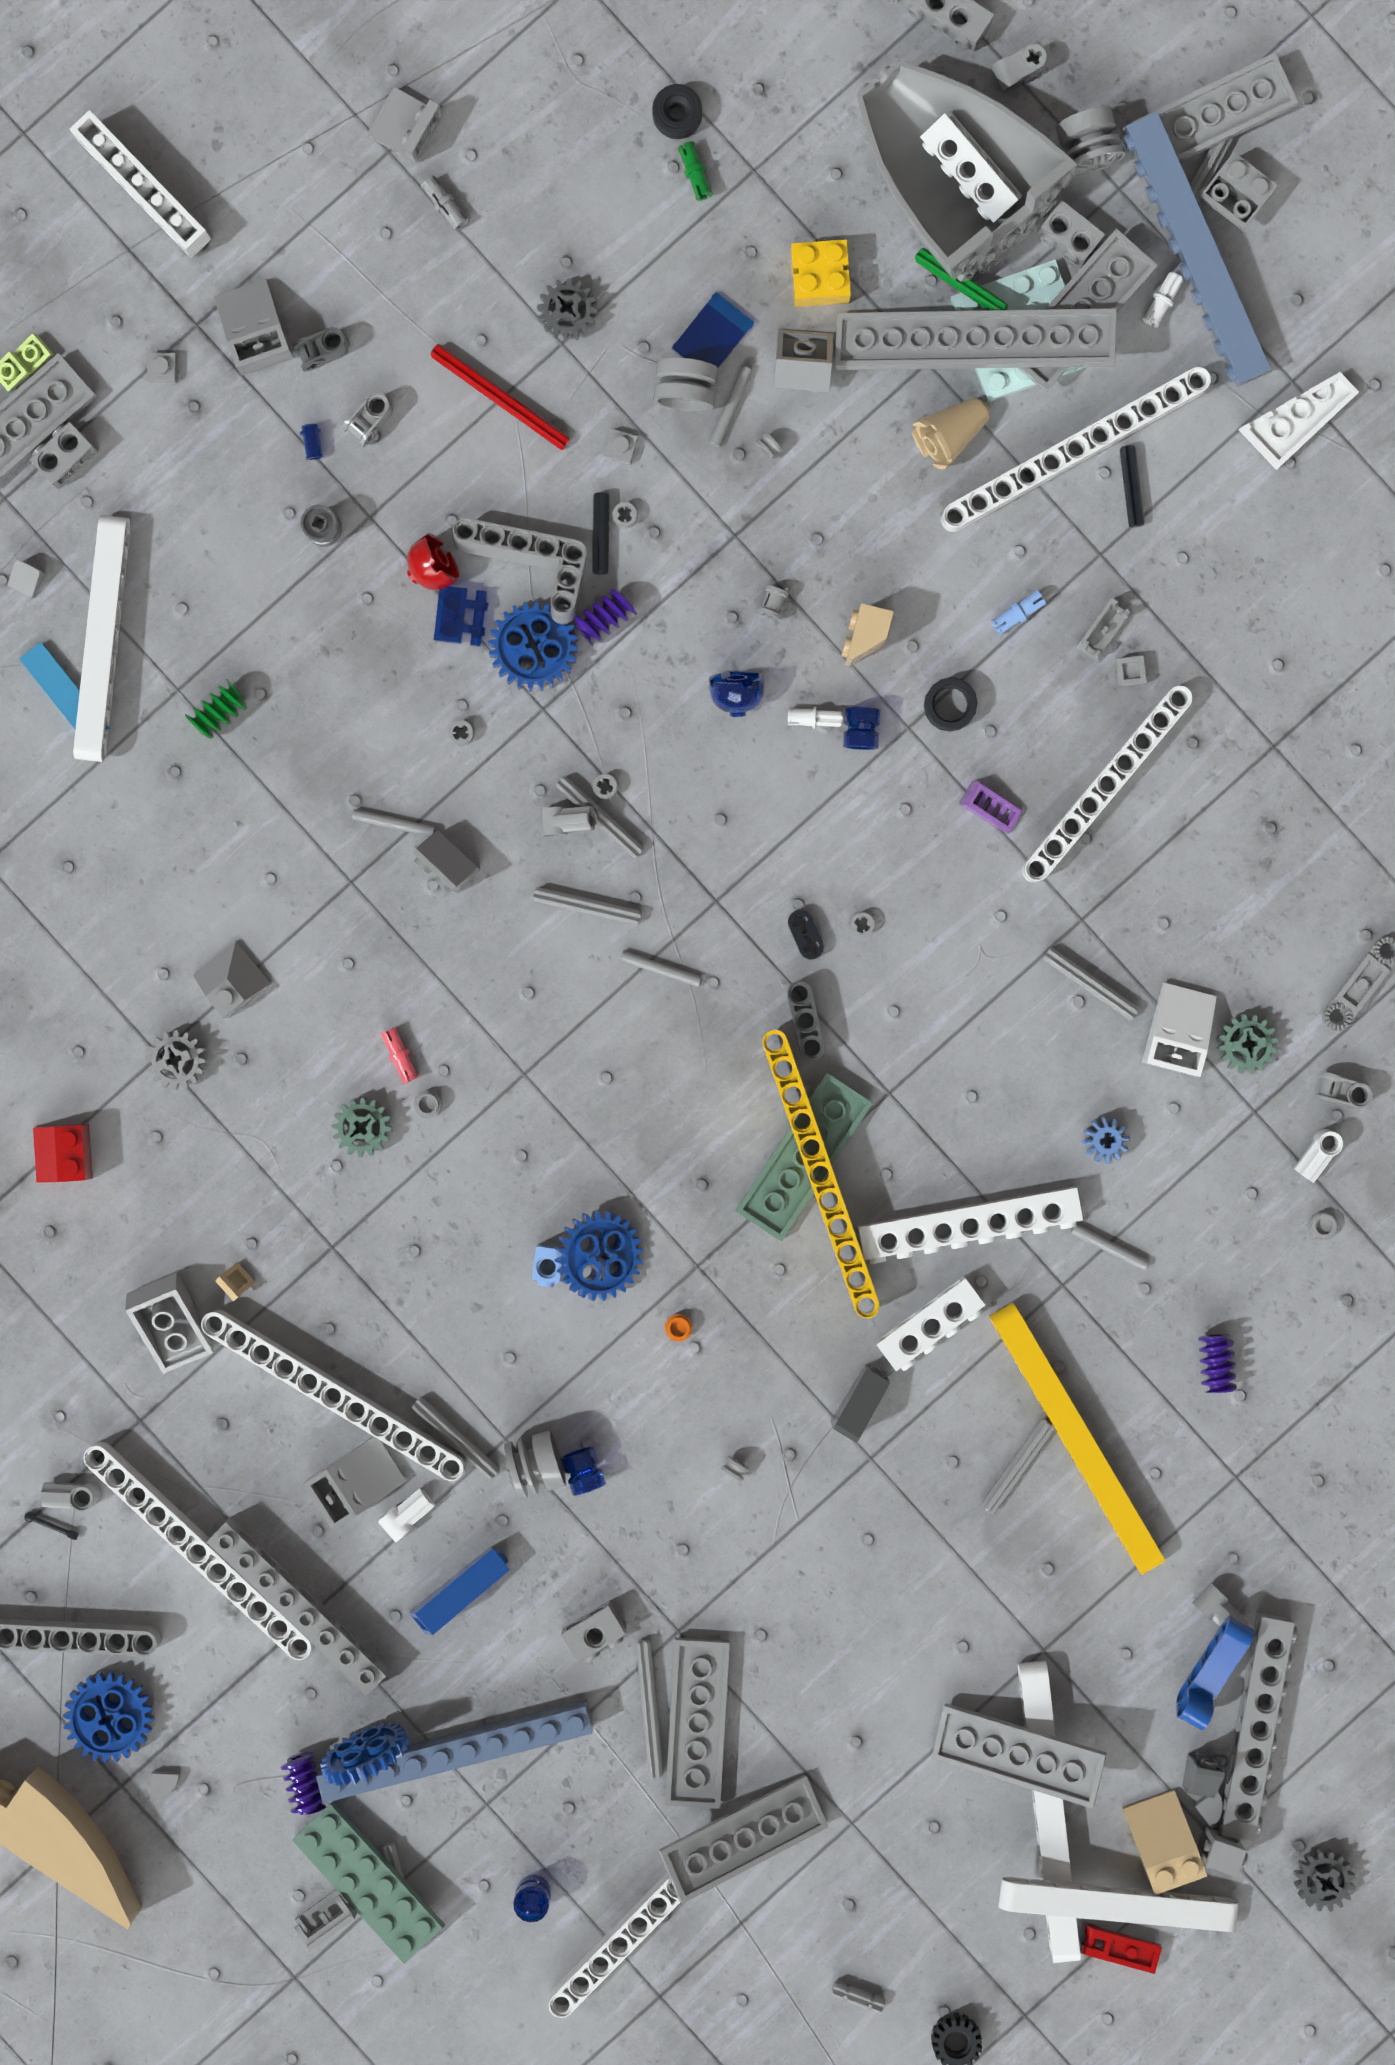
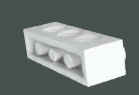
M951 111L944 113L920 136L924 141L922 143L924 149L931 156L936 155L942 162L940 165L942 170L950 178L953 176L961 184L959 186L960 191L966 198H973L979 205L977 207L978 212L987 221L991 219L994 223L1023 197ZM947 140H953L957 144L956 154L952 155L946 151L945 144ZM966 161H970L975 165L976 172L974 176H969L964 172L963 166ZM983 183H989L993 186V197H986L982 193Z
M963 1276L876 1340L875 1343L895 1371H898L900 1368L905 1371L916 1363L914 1358L920 1353L924 1352L926 1355L938 1346L937 1341L946 1335L949 1338L961 1329L959 1325L966 1319L973 1321L983 1313L981 1308L985 1304ZM952 1302H957L961 1306V1311L957 1316L947 1315V1306ZM929 1319H936L939 1322L938 1329L933 1333H928L924 1330V1324ZM908 1335L915 1336L917 1339V1343L912 1349L902 1347V1340Z

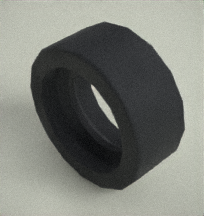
M954 677L941 679L932 685L925 696V715L929 722L939 730L948 732L960 730L968 725L976 714L978 704L976 693L970 684L962 679ZM948 688L957 689L962 692L967 702L966 711L963 716L953 721L944 720L939 717L934 707L935 698L938 693Z

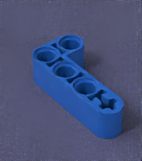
M1227 1617L1178 1693L1176 1699L1177 1718L1200 1730L1206 1729L1213 1716V1702L1250 1646L1255 1633L1254 1629L1231 1617Z

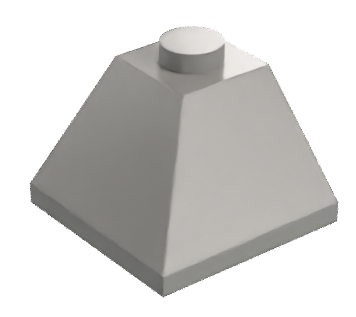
M237 941L193 975L206 998L222 1018L232 1016L271 984Z

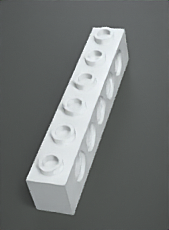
M90 110L69 129L76 140L191 259L211 240L206 230Z

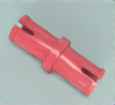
M397 1027L381 1033L380 1035L391 1055L389 1057L390 1062H394L402 1083L405 1084L418 1078L419 1075H417L409 1057L411 1053L409 1049H405Z

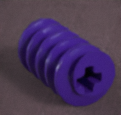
M615 589L610 590L612 599L605 595L601 596L603 606L597 602L592 603L594 612L584 609L585 619L578 615L574 617L577 628L592 647L591 638H595L599 642L602 641L601 631L608 635L611 634L610 624L616 628L620 627L619 617L626 622L628 621L627 611L634 615L637 614L627 598Z
M1212 1334L1198 1337L1199 1341L1206 1342V1346L1199 1348V1352L1207 1354V1357L1200 1359V1363L1208 1365V1368L1200 1371L1201 1374L1209 1376V1379L1201 1382V1385L1210 1388V1390L1205 1391L1206 1393H1227L1237 1389L1236 1384L1229 1382L1236 1379V1374L1228 1371L1235 1368L1236 1364L1227 1360L1235 1356L1234 1351L1226 1349L1234 1345L1233 1340L1226 1338L1230 1336L1228 1334Z
M313 1752L293 1755L287 1759V1763L280 1767L281 1770H289L290 1772L283 1777V1780L292 1781V1784L285 1789L286 1792L295 1793V1795L288 1799L289 1803H297V1806L290 1810L291 1813L308 1815L326 1808V1805L321 1803V1794L317 1793L320 1791L318 1783L315 1782L317 1780V1772L313 1771L316 1768V1763L310 1760L314 1756Z

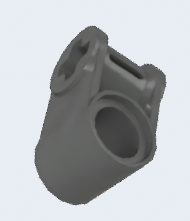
M330 327L296 340L293 343V347L295 350H298L302 360V370L311 371L346 355L349 350V341L341 330ZM333 337H340V345L333 349L329 348V341Z

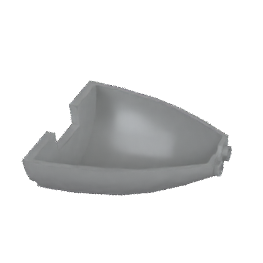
M898 60L891 67L886 66L881 70L877 77L879 79L878 82L875 84L872 82L870 84L865 83L857 92L866 134L878 169L895 203L918 237L953 280L958 278L961 282L967 281L974 276L977 270L982 274L995 266L1034 231L1032 228L1037 223L1038 217L1044 218L1058 202L1056 197L1060 193L1061 188H1066L1069 185L1077 164L1045 135L1001 103L970 86L936 72ZM948 111L952 112L1023 196L994 223L991 219L987 221L981 216L977 210L979 205L973 198L968 199L959 189L961 184L954 176L950 178L946 175L940 166L942 162L936 155L931 156L922 146L924 141L920 136ZM947 140L945 144L946 151L952 155L956 154L957 144L953 140ZM966 161L963 166L964 172L969 176H974L976 172L975 165L970 161ZM983 183L982 193L986 197H993V186L989 183Z

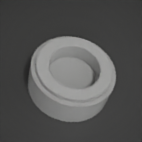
M1318 1212L1310 1218L1308 1228L1315 1238L1328 1240L1336 1234L1338 1223L1333 1215L1326 1212Z

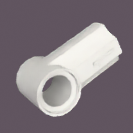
M1330 1129L1319 1130L1315 1133L1313 1142L1293 1169L1314 1183L1331 1159L1341 1152L1343 1148L1342 1137ZM1332 1135L1334 1138L1333 1146L1329 1149H1324L1322 1146L1323 1139L1326 1136Z
M418 1488L400 1505L392 1507L377 1522L394 1542H397L414 1527V1523L432 1510L435 1504L424 1490Z

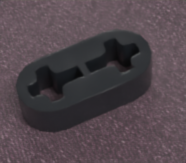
M795 910L788 918L789 930L802 957L809 960L816 959L823 953V941L812 916L805 910ZM799 914L801 918L806 917L808 919V922L804 924L807 933L802 934L799 926H793L792 923L796 920L795 915ZM809 935L812 943L817 942L819 944V947L816 948L817 954L812 955L810 952L805 953L803 949L807 946L804 938Z

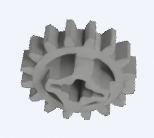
M174 1030L173 1037H171L169 1032H163L164 1040L155 1037L154 1042L157 1046L147 1048L152 1053V1057L145 1058V1061L152 1062V1066L147 1069V1072H155L156 1075L152 1080L157 1082L162 1079L163 1088H167L170 1083H172L173 1090H178L180 1083L184 1089L189 1088V1080L197 1083L199 1080L196 1074L205 1073L200 1064L206 1063L207 1059L201 1058L200 1054L206 1050L205 1048H197L200 1042L199 1039L190 1041L191 1033L186 1032L183 1037H181L180 1030ZM176 1041L186 1044L190 1049L186 1051L180 1049ZM164 1047L165 1054L162 1060H159V1054ZM174 1054L175 1056L182 1057V1060L178 1062V1065L171 1064V1060L174 1059ZM194 1059L193 1067L191 1071L188 1072L187 1067L190 1061ZM163 1071H172L177 1079L165 1075Z

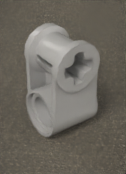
M1031 44L994 63L991 69L1003 92H1010L1024 82L1038 76L1044 69L1047 54L1042 46ZM1030 56L1033 60L1038 59L1037 65L1033 61L1028 63Z
M377 392L371 393L357 410L346 419L342 429L353 434L360 441V445L365 447L374 439L380 428L391 417L393 411L392 404L385 395ZM383 401L385 403L384 410L378 414L373 413L372 406L374 403ZM359 425L364 430V432H362L356 426Z
M1322 1071L1323 1081L1319 1094L1315 1096L1316 1099L1363 1108L1370 1104L1373 1093L1368 1085ZM1357 1087L1361 1088L1364 1093V1098L1359 1103L1354 1102L1351 1097L1352 1091Z

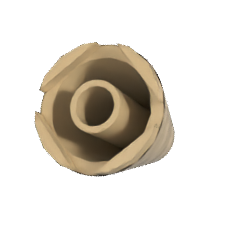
M971 398L918 419L912 425L916 426L912 430V435L918 449L925 458L930 455L935 460L932 463L934 467L941 470L946 469L989 421V407L983 400Z

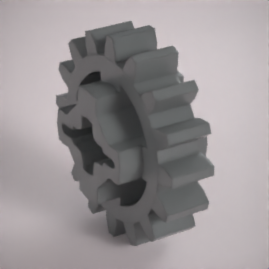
M568 278L566 285H562L558 279L556 280V288L550 285L546 286L548 295L540 294V300L544 304L537 305L538 311L543 312V314L538 316L539 321L547 322L544 330L548 332L553 329V338L555 339L559 334H563L564 341H568L569 335H573L578 340V332L582 331L584 334H588L587 324L595 325V320L591 316L598 315L597 308L591 306L596 304V298H588L591 294V289L586 288L582 290L581 281H578L574 286L572 285L571 278ZM562 293H573V295H563ZM553 301L556 309L550 316L549 307ZM585 303L586 313L584 318H582L579 310ZM562 305L567 308L572 307L573 315L567 311L563 313ZM570 324L572 327H563L562 325Z
M1316 1849V1856L1314 1857L1310 1853H1306L1308 1860L1306 1862L1298 1861L1302 1869L1294 1870L1295 1876L1300 1879L1294 1881V1886L1300 1889L1297 1894L1301 1899L1306 1898L1305 1903L1307 1906L1311 1907L1315 1903L1318 1911H1322L1323 1906H1326L1331 1912L1333 1911V1904H1337L1342 1908L1343 1903L1341 1900L1343 1898L1351 1899L1347 1893L1348 1890H1355L1354 1884L1350 1882V1880L1356 1878L1355 1874L1349 1871L1352 1866L1348 1861L1343 1862L1344 1857L1340 1853L1334 1857L1331 1849H1328L1325 1855H1323L1320 1849ZM1339 1871H1341L1342 1874L1341 1884H1339L1338 1877L1340 1875ZM1308 1876L1311 1877L1310 1889L1307 1886ZM1317 1876H1319L1320 1878H1324V1879H1328V1878H1329V1880H1330V1882H1331L1332 1884H1330L1329 1882H1325V1881H1321V1882H1320V1880H1319V1878H1318Z

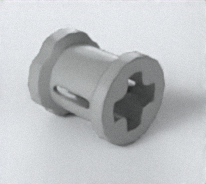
M767 585L762 606L758 607L757 613L779 621L781 619L779 613L784 599L788 598L789 593L780 588Z

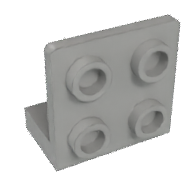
M394 87L370 127L368 136L416 163L442 117L440 105L430 99L427 104H424Z

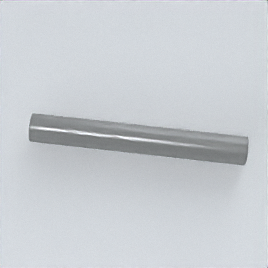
M742 366L711 438L710 443L714 446L720 447L751 375L752 370L748 367Z
M354 809L352 814V820L428 837L435 832L434 826Z
M624 950L620 959L622 962L699 987L702 978L701 976Z
M1079 1225L1071 1230V1234L1144 1271L1149 1265L1148 1260Z

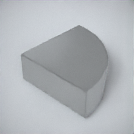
M152 1771L150 1801L160 1800L168 1796L176 1787L180 1778V1772Z
M1217 1792L1215 1798L1203 1796L1194 1803L1202 1817L1213 1828L1220 1820L1223 1810L1219 1792Z

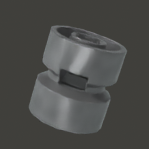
M318 504L309 507L303 513L300 522L301 528L313 544L320 547H328L337 542L341 535V524L330 508Z

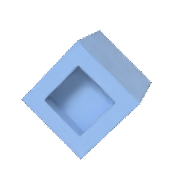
M540 1244L536 1246L532 1279L538 1280L537 1285L554 1287V1282L560 1283L561 1274L557 1273V1270L563 1265L555 1262L554 1259L561 1257L562 1253L556 1251L555 1246ZM544 1259L554 1261L556 1270L553 1273L547 1274L542 1271L541 1262Z

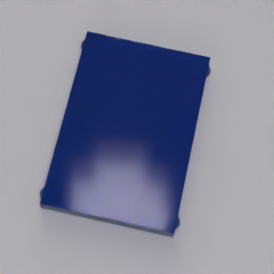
M716 292L680 338L673 344L672 350L682 358L704 361L719 368L746 333L753 327L754 321Z

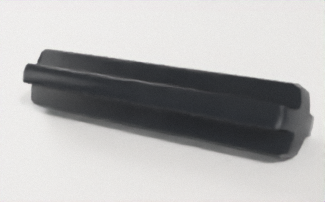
M1125 445L1120 448L1128 524L1129 527L1136 528L1143 526L1145 523L1136 448L1134 445Z
M597 492L593 495L592 572L596 575L608 574L610 496L604 492Z

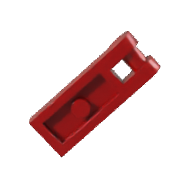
M1086 1924L1084 1931L1086 1938L1084 1942H1081L1080 1953L1155 1974L1162 1950L1161 1944L1107 1930L1094 1924ZM1097 1938L1104 1940L1102 1948L1095 1946Z

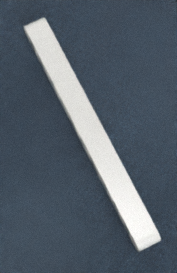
M1202 367L1192 368L950 503L941 516L942 526L949 532L960 531L1200 397L1211 383L1210 373ZM1190 378H1199L1202 381V387H1193L1190 383ZM1172 390L1176 392L1178 401L1171 402L1166 398V391ZM1141 405H1151L1154 409V414H1144ZM1125 417L1128 419L1130 428H1121L1117 423V418ZM1102 431L1106 436V441L1097 442L1093 437V432ZM1069 445H1079L1082 449V454L1079 456L1072 455L1068 449ZM1054 458L1058 463V468H1047L1044 459ZM1023 471L1031 472L1034 481L1031 483L1023 482L1020 473ZM1000 484L1006 485L1010 490V494L1005 497L1000 496L996 492V486ZM974 498H981L984 500L986 508L977 510L972 506L971 502ZM956 511L961 515L962 521L957 524L951 523L948 520L947 514Z
M214 1310L203 1317L201 1328L207 1336L448 1481H455L463 1474L466 1461L461 1454L223 1310ZM212 1316L221 1319L222 1328L220 1330H215L210 1326V1318ZM239 1330L245 1334L246 1341L244 1344H237L234 1341L233 1334L235 1331ZM259 1345H265L269 1349V1358L263 1359L258 1356L257 1347ZM287 1359L292 1362L293 1371L291 1373H286L281 1369V1360ZM305 1374H313L316 1377L317 1385L315 1387H308L305 1384ZM328 1389H337L341 1394L340 1401H331L327 1395ZM352 1403H361L365 1409L364 1415H354L351 1411ZM375 1418H385L388 1421V1429H378L375 1426ZM406 1431L410 1433L412 1442L410 1444H402L398 1439L399 1432ZM422 1447H433L436 1451V1456L432 1459L425 1458L422 1454ZM446 1461H456L459 1464L460 1470L456 1473L447 1471L445 1467Z
M98 1442L86 1450L83 1458L85 1465L286 1654L294 1660H303L309 1656L314 1645L206 1543L210 1538L124 1457L106 1442ZM94 1450L103 1452L105 1456L103 1463L97 1462L94 1459ZM114 1469H121L124 1472V1481L121 1482L114 1478ZM134 1488L143 1489L145 1492L144 1500L135 1498L133 1494ZM158 1506L164 1509L165 1519H158L154 1515V1507ZM174 1526H182L185 1529L186 1536L184 1538L177 1537L174 1534ZM194 1545L204 1546L206 1556L200 1557L196 1555ZM220 1563L224 1565L226 1575L216 1574L214 1564ZM234 1583H243L247 1589L246 1594H238L234 1590ZM254 1602H263L267 1607V1612H257L254 1608ZM277 1620L285 1622L287 1631L279 1632L276 1630L274 1622ZM297 1639L304 1640L307 1643V1650H298L294 1645V1641Z
M1046 1660L1018 1663L1024 1727L1055 1736ZM1032 1790L1042 1880L1072 1883L1063 1799ZM1046 1915L1052 1963L1079 1961L1081 1957L1076 1918Z

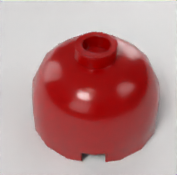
M428 533L417 540L410 547L407 554V574L414 584H419L423 588L432 591L442 590L457 581L460 575L454 557L450 551L445 555L440 548L444 543L434 534Z

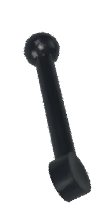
M27 1512L24 1516L25 1521L29 1523L36 1522L62 1533L70 1539L77 1540L79 1536L75 1531L64 1529L36 1517L33 1512Z

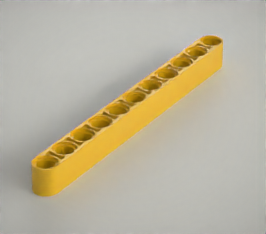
M770 1030L763 1036L762 1045L853 1307L860 1317L872 1318L879 1311V1301L792 1051L783 1032ZM772 1034L780 1035L783 1040L782 1046L778 1050H771L767 1046V1038ZM782 1060L790 1062L792 1070L787 1076H780L776 1072V1065ZM790 1087H797L801 1091L800 1099L793 1103L787 1101L785 1098L786 1090ZM799 1113H805L810 1117V1123L806 1128L801 1129L794 1124V1119ZM810 1139L816 1140L819 1143V1150L813 1155L805 1153L803 1149L804 1143ZM817 1166H825L828 1169V1176L823 1181L813 1178L812 1173ZM827 1192H833L837 1195V1203L832 1207H826L822 1204V1197ZM840 1218L846 1221L847 1226L842 1233H835L831 1230V1224L835 1219ZM852 1245L855 1247L856 1253L853 1258L844 1259L841 1257L840 1251L843 1246ZM855 1271H860L865 1275L864 1282L857 1286L851 1284L849 1281L850 1275ZM867 1297L871 1298L874 1301L873 1308L867 1312L861 1311L858 1306L860 1300Z
M1012 1302L989 1315L991 1322L1051 1424L1055 1427L1061 1441L1140 1574L1144 1575L1166 1562L1014 1303Z

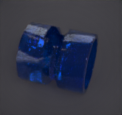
M868 707L845 708L844 724L848 726V729L844 731L843 748L856 750H877L879 748V733L875 731V728L880 725V709ZM859 724H864V729L859 728Z
M594 1446L573 1451L560 1458L564 1472L571 1476L568 1479V1484L573 1496L588 1493L606 1484L602 1469L596 1467L599 1460Z
M529 1875L518 1883L513 1906L516 1915L521 1920L529 1923L537 1922L547 1914L551 1899V1887L543 1877Z

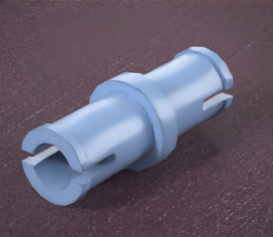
M1036 589L1017 604L1016 602L1012 603L1010 609L994 620L992 619L990 622L993 627L995 626L996 632L1001 636L1002 633L1018 622H1025L1027 616L1045 606L1046 602L1044 598H1040L1042 597L1040 592Z

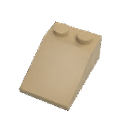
M1174 1789L1122 1807L1147 1879L1155 1895L1207 1877L1199 1851Z

